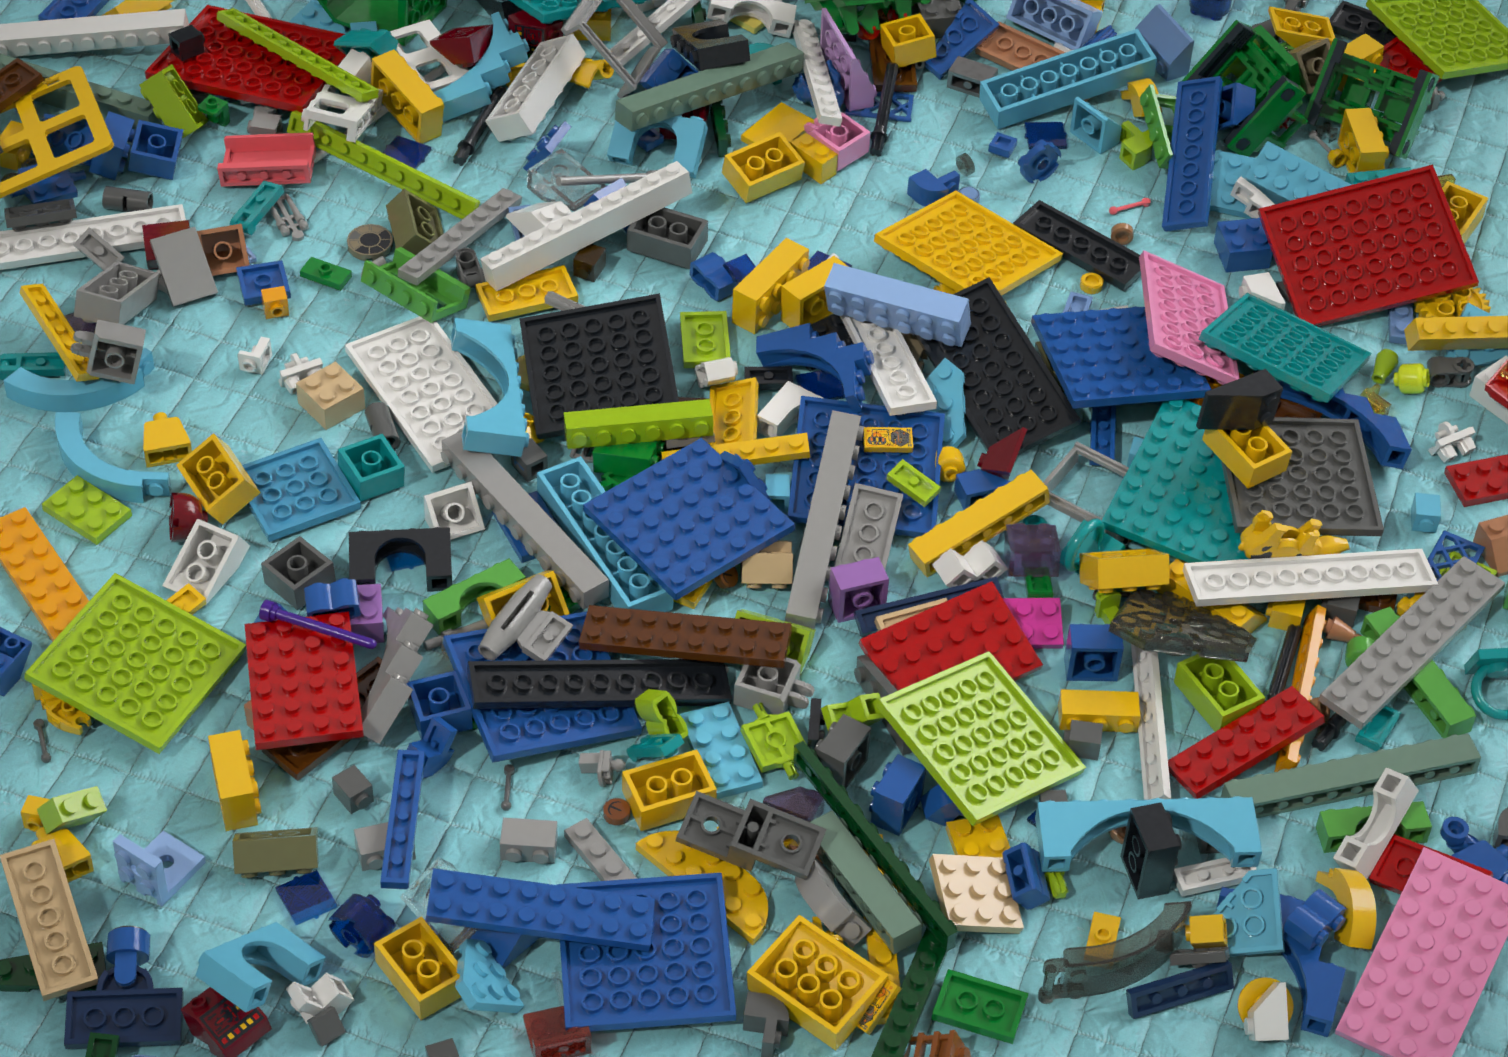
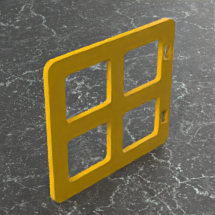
M74 66L44 79L45 81L40 83L35 89L26 93L18 101L12 103L1 112L17 108L24 129L0 140V146L4 151L0 155L30 143L38 164L28 171L0 182V198L108 152L113 148L114 142L82 67ZM72 84L80 103L79 106L48 120L40 121L33 100L65 85ZM86 119L94 141L55 158L47 140V135L77 121Z

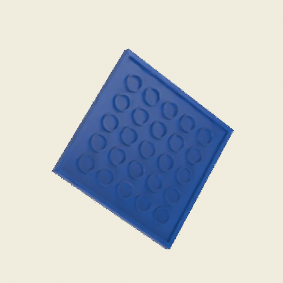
M1134 306L1131 308L1032 315L1031 324L1073 409L1204 398L1205 392L1212 390L1205 376L1199 375L1189 367L1178 366L1168 358H1160L1150 351L1145 307Z
M801 396L797 434L807 433L810 458L793 461L787 516L790 520L796 523H807L832 410L861 416L860 426L912 428L913 436L912 453L864 452L863 435L861 441H856V445L860 446L857 461L852 460L851 465L855 466L853 480L847 481V485L851 486L849 499H843L842 505L847 507L844 520H839L838 525L842 526V528L845 526L854 485L858 483L903 494L894 535L918 537L936 526L939 494L926 507H923L886 480L887 474L903 459L936 484H940L941 465L938 464V458L943 446L945 413L923 411L890 416L885 406L862 403L861 412L853 413L847 401Z
M702 438L583 504V511L675 601L795 531V523L755 486L749 485L743 475L734 467L726 464L721 459L722 456Z
M587 612L560 616L571 623L573 627L548 661L611 660L608 652L579 649V639ZM487 629L443 637V645L469 700L473 718L492 763L641 735L642 726L633 707L473 709L467 665L468 661H491L484 658L478 651V646ZM516 641L493 661L535 660L523 653Z
M722 873L556 884L655 898L649 952L560 940L566 1033L736 1021Z

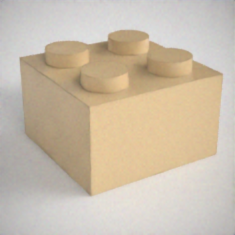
M336 361L296 383L298 404L325 430L365 409L364 388Z

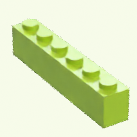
M709 399L564 412L567 449L714 436L713 413Z

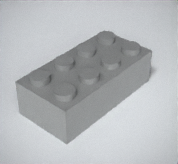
M119 261L114 262L77 289L74 317L81 318L87 323H97V319L124 325L157 299L160 273Z

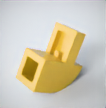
M1149 78L1128 82V89L1120 91L1122 99L1131 100L1134 117L1145 116L1140 104V97L1149 84L1154 85L1156 94H1159L1156 85Z

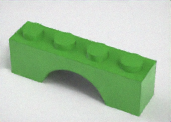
M508 558L480 573L472 575L464 581L453 584L435 595L429 596L422 601L423 612L429 615L427 620L433 624L432 628L435 632L441 635L442 631L454 630L462 626L461 614L463 610L472 602L477 601V597L523 580L526 577Z
M1423 801L1411 803L1397 827L1395 835L1416 843H1427L1432 825ZM1355 806L1348 809L1320 811L1316 830L1323 852H1337L1346 835L1352 836L1358 833L1366 824L1373 806Z

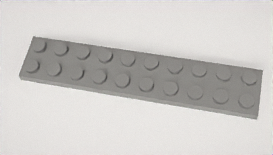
M1463 556L1437 581L1438 585H1433L1320 694L1318 701L1359 729H1362L1504 589L1505 582Z

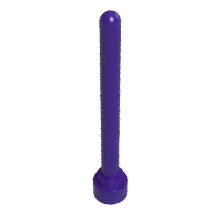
M264 600L259 610V618L268 622L282 620L369 649H374L377 646L375 639L282 610L277 602L271 600Z

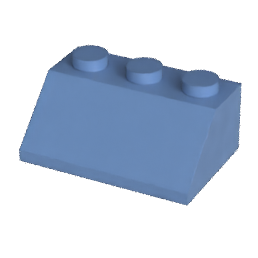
M1158 4L1135 29L1138 28L1156 56L1157 73L1166 81L1186 76L1189 73L1194 40Z

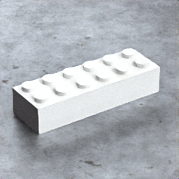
M574 34L540 42L485 122L499 142L505 140L512 141L522 136L529 137L536 132L537 126L545 119L546 113L555 104L554 101L563 92V88L572 79L573 73L580 67L581 61L586 56Z

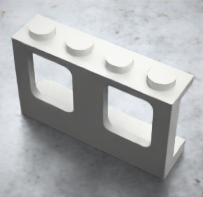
M430 19L390 31L391 35L396 39L412 34L420 35L421 40L428 48L406 54L397 45L396 52L405 58L407 64L418 73L419 77L425 84L427 83L433 92L450 85L469 71L467 67H462V64H452L430 45L429 41L441 35ZM439 62L449 75L442 79L426 82L416 68Z
M325 84L323 90L317 93L316 98L310 101L309 106L303 109L301 121L304 122L303 130L308 131L316 121L348 128L346 141L355 143L381 111L383 90L379 89L378 98L368 100V102H358L355 98L336 94L335 92L338 88ZM328 106L346 111L343 114L326 111Z

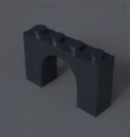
M722 19L672 28L673 35L670 36L672 48L700 71L750 61L748 39L742 34L729 36L728 23Z
M450 527L349 532V579L356 580L357 585L376 584V570L383 559L396 553H408L418 557L425 564L427 592L443 591L452 586Z

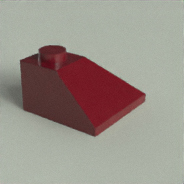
M1022 427L990 446L987 454H981L977 467H980L982 471L1008 480L1027 429Z

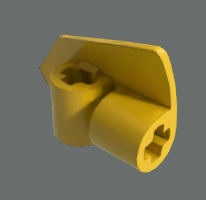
M583 58L580 67L575 70L569 82L590 88L592 80L611 78L614 69L605 59L593 61L590 58Z

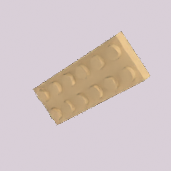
M51 839L0 855L43 1001L65 995L70 991H78L97 985L98 976L55 840Z

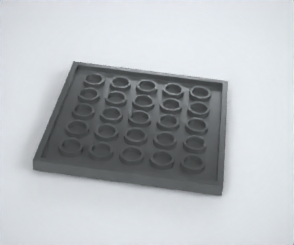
M1275 417L1268 426L1292 450L1287 470L1251 488H1247L1222 462L1235 533H1242L1252 524L1253 518L1262 510L1272 513L1273 519L1270 521L1272 524L1280 523L1297 529L1311 518L1317 519L1322 523L1321 528L1318 530L1320 535L1382 536L1384 532L1358 419Z

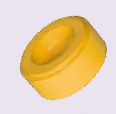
M1086 273L1081 277L1080 288L1087 294H1097L1103 288V278L1096 273Z

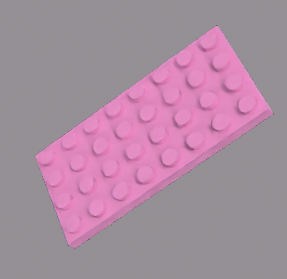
M1143 250L1139 261L1150 351L1160 358L1165 357L1172 360L1178 366L1189 367L1199 375L1212 377L1222 385L1238 380L1237 360L1229 358L1225 352L1219 349L1207 347L1204 342L1198 340L1201 332L1228 309L1225 286Z
M1424 847L1343 1013L1335 1034L1383 1057H1452L1508 937V884Z

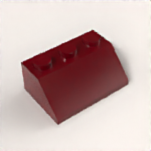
M493 24L453 28L431 39L429 42L434 49L452 64H462V67L475 66V63L483 57L490 45L493 36Z

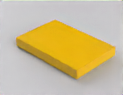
M781 102L741 134V141L750 145L781 132L790 143L806 133L804 125L808 122L814 124V119Z

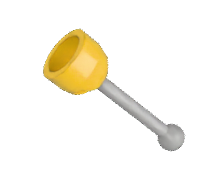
M1310 131L1309 137L1315 139L1328 152L1327 159L1334 168L1343 166L1347 160V155L1340 149L1331 150L1317 136L1316 131Z

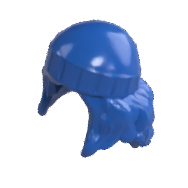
M827 60L829 76L840 109L845 99V91L840 84L841 74L835 69L832 61ZM799 73V77H795L792 86L794 94H796L797 99L800 101L810 102L814 108L805 73Z

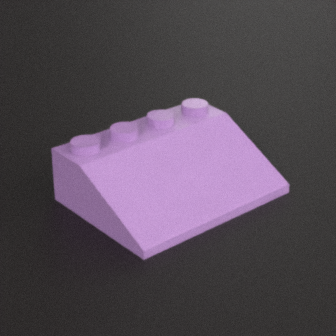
M822 8L820 46L826 66L827 60H831L835 69L841 74L840 84L845 91L844 104L849 111L874 107V98L877 96L875 85H872L869 81L867 72H864L860 60L856 59L852 47H849L827 9Z

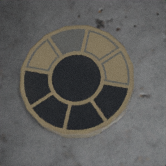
M361 225L354 228L348 234V251L359 260L366 261V258H372L374 261L381 256L386 257L392 251V234L387 228L380 225Z

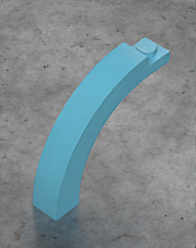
M144 348L135 384L100 377L96 380L76 382V380L50 379L33 374L22 367L3 381L7 398L19 404L51 412H79L111 405L131 396L145 386L143 377L150 374L155 368L152 351Z
M56 412L55 431L60 455L65 466L74 477L78 475L112 498L122 501L144 503L145 496H170L169 472L131 471L104 462L87 448L82 439L83 425L81 414L79 412Z

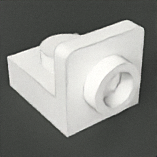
M261 337L257 345L253 346L251 352L239 351L238 361L240 370L261 375L264 373L272 357L270 338Z

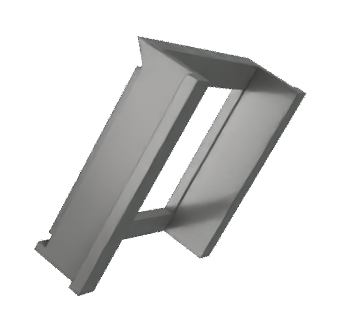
M581 0L561 28V31L568 36L579 29L625 82L617 96L620 99L627 97L630 92L636 89L637 84L660 50L668 42L632 0H616L654 45L645 52L630 75L587 25L588 20L602 0Z
M1076 441L1070 452L1043 482L1049 490L1050 503L1047 505L1080 522L1083 520L1090 521L1095 518L1102 520V518L1051 492L1078 462L1079 455L1123 477L1129 467ZM1108 530L1104 531L1126 547L1132 541Z

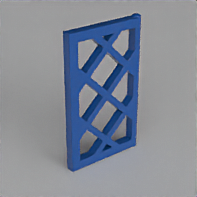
M877 92V97H881V92ZM893 93L892 103L897 108L890 111L888 120L911 122L914 95ZM874 98V107L861 109L862 111H849L846 107L844 114L877 118V113L872 111L879 108V101ZM897 99L909 100V102L902 105ZM903 111L907 116H897L895 114Z
M1444 530L1427 560L1438 581L1442 577L1438 569L1447 567L1451 569L1460 560L1452 561L1448 552L1459 551L1462 557L1465 556L1477 564L1485 547ZM1446 538L1453 541L1455 545L1444 547L1442 543ZM1470 548L1477 552L1475 556L1468 557L1464 549ZM1437 554H1442L1446 562L1435 564L1433 559Z

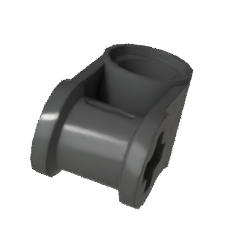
M470 248L459 249L456 252V273L459 281L470 288L485 282L484 272L480 267L475 251Z
M1435 356L1427 361L1430 385L1436 388L1468 387L1471 383L1470 373L1474 370V362L1467 357Z

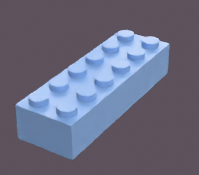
M836 263L833 264L824 285L828 311L835 315L849 316L860 322H871L882 328L897 329L904 334L919 335L926 340L941 341L948 346L956 345L962 347L971 325L969 299Z

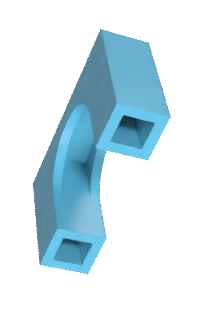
M680 114L632 132L615 120L607 152L611 162L632 166L639 138L646 131L661 127L672 131L677 137V147L673 163L679 162L689 171L690 178L696 179L708 131V126L702 118L696 116L685 118Z
M275 922L203 952L199 958V966L195 976L244 1012H248L265 1003L272 983L271 979L250 964L269 967L282 974L291 982H297L306 986L318 980L326 957Z

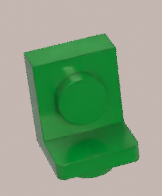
M209 95L198 105V111L207 114L209 121L224 127L230 123L227 101Z

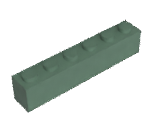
M831 810L812 820L810 823L826 829L817 856L834 875L836 881L893 955L922 939L921 927H923L920 916L909 909L903 894L897 893L894 890L890 878L887 874L880 872L874 857L865 853L857 836L853 837L850 834L844 819L838 818Z

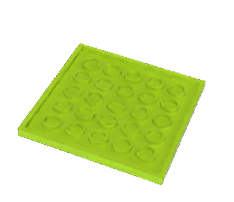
M1367 0L1365 6L1372 11V14L1378 17L1399 40L1410 48L1411 52L1415 53L1441 79L1508 70V28L1478 0Z
M114 573L25 672L24 679L160 754L244 654L246 644Z
M990 651L882 697L875 704L877 709L972 826L1082 774L1086 769V766Z

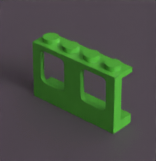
M1149 84L1144 93L1141 94L1140 104L1144 111L1145 122L1150 133V140L1153 142L1154 155L1159 168L1168 169L1169 160L1173 156L1170 146L1173 126L1164 124L1160 107L1170 108L1175 113L1176 96L1156 94L1154 85Z
M402 247L395 249L393 261L387 264L377 266L369 260L364 262L361 282L430 323L467 308L471 288L440 269H437L417 286L397 277L398 269L415 256ZM439 303L444 307L437 309V304Z

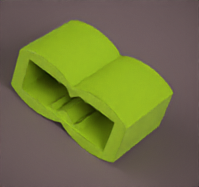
M648 689L635 699L636 709L641 718L646 721L649 735L680 734L682 739L688 736L687 725L684 719L677 713L675 700L669 692Z

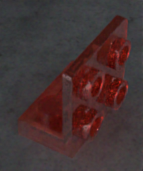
M564 1006L523 1015L533 1057H577L591 1053V1032L589 1026L581 1028L572 1027L565 1030Z

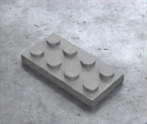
M855 483L834 567L879 557L884 569H886L903 494Z

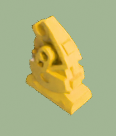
M32 684L35 700H41L42 709L46 710L48 722L53 726L68 733L81 735L83 727L78 724L85 723L88 727L92 725L88 714Z

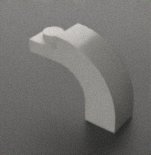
M816 858L806 880L795 876L797 888L812 911L831 932L835 931L851 948L872 930V926L840 894L834 884V875Z

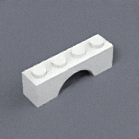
M710 0L707 18L712 20L722 19L728 23L736 16H751L760 20L766 26L768 33L789 38L794 25L797 6L776 0Z
M1385 768L1373 789L1374 802L1366 824L1355 835H1346L1333 857L1341 869L1356 870L1368 879L1419 791L1408 776Z

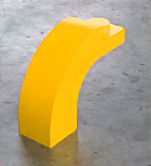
M1330 868L1329 872L1318 871L1315 881L1331 889L1337 901L1346 907L1343 916L1346 920L1343 926L1338 931H1335L1334 939L1348 947L1372 949L1376 930V903L1367 879L1356 870Z

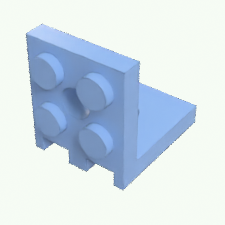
M162 831L145 849L121 834L113 840L114 856L120 880L124 883L130 882L134 884L136 890L144 896L151 895L157 899V904L161 907L206 863L205 856L165 831ZM170 861L173 863L172 866L163 868V862Z

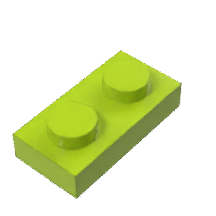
M903 459L887 474L886 480L923 507H926L940 493L941 486Z

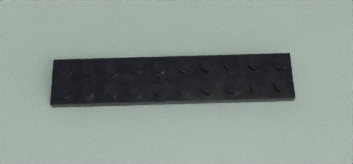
M690 659L468 661L467 665L473 709L636 707L635 699L648 689L669 692L674 698L676 706H713L729 702L731 705L732 702L725 663Z

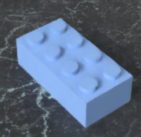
M1013 0L1006 18L1055 42H1060L1067 48L1075 50L1083 46L1095 34L1103 11L1080 0Z

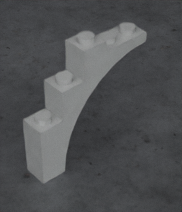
M387 607L383 613L388 629L386 648L379 672L361 708L363 734L378 744L383 740L413 691L407 683L423 659V656L417 651L433 627V624L427 620L429 615L417 608L411 611L408 608L403 610L397 607L396 610Z

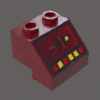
M524 10L508 15V31L518 32L521 39H526L530 49L527 54H532L540 42L563 36L561 31L563 27L562 19L555 20L551 24H543Z
M211 987L197 997H194L187 1005L180 1009L191 1034L206 1043L211 1053L217 1057H237L272 1029L267 1016L259 1007L244 1012Z

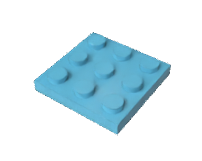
M1216 150L1210 200L1211 211L1252 219L1244 213L1247 206L1231 196L1230 193L1240 176L1245 179L1256 158Z

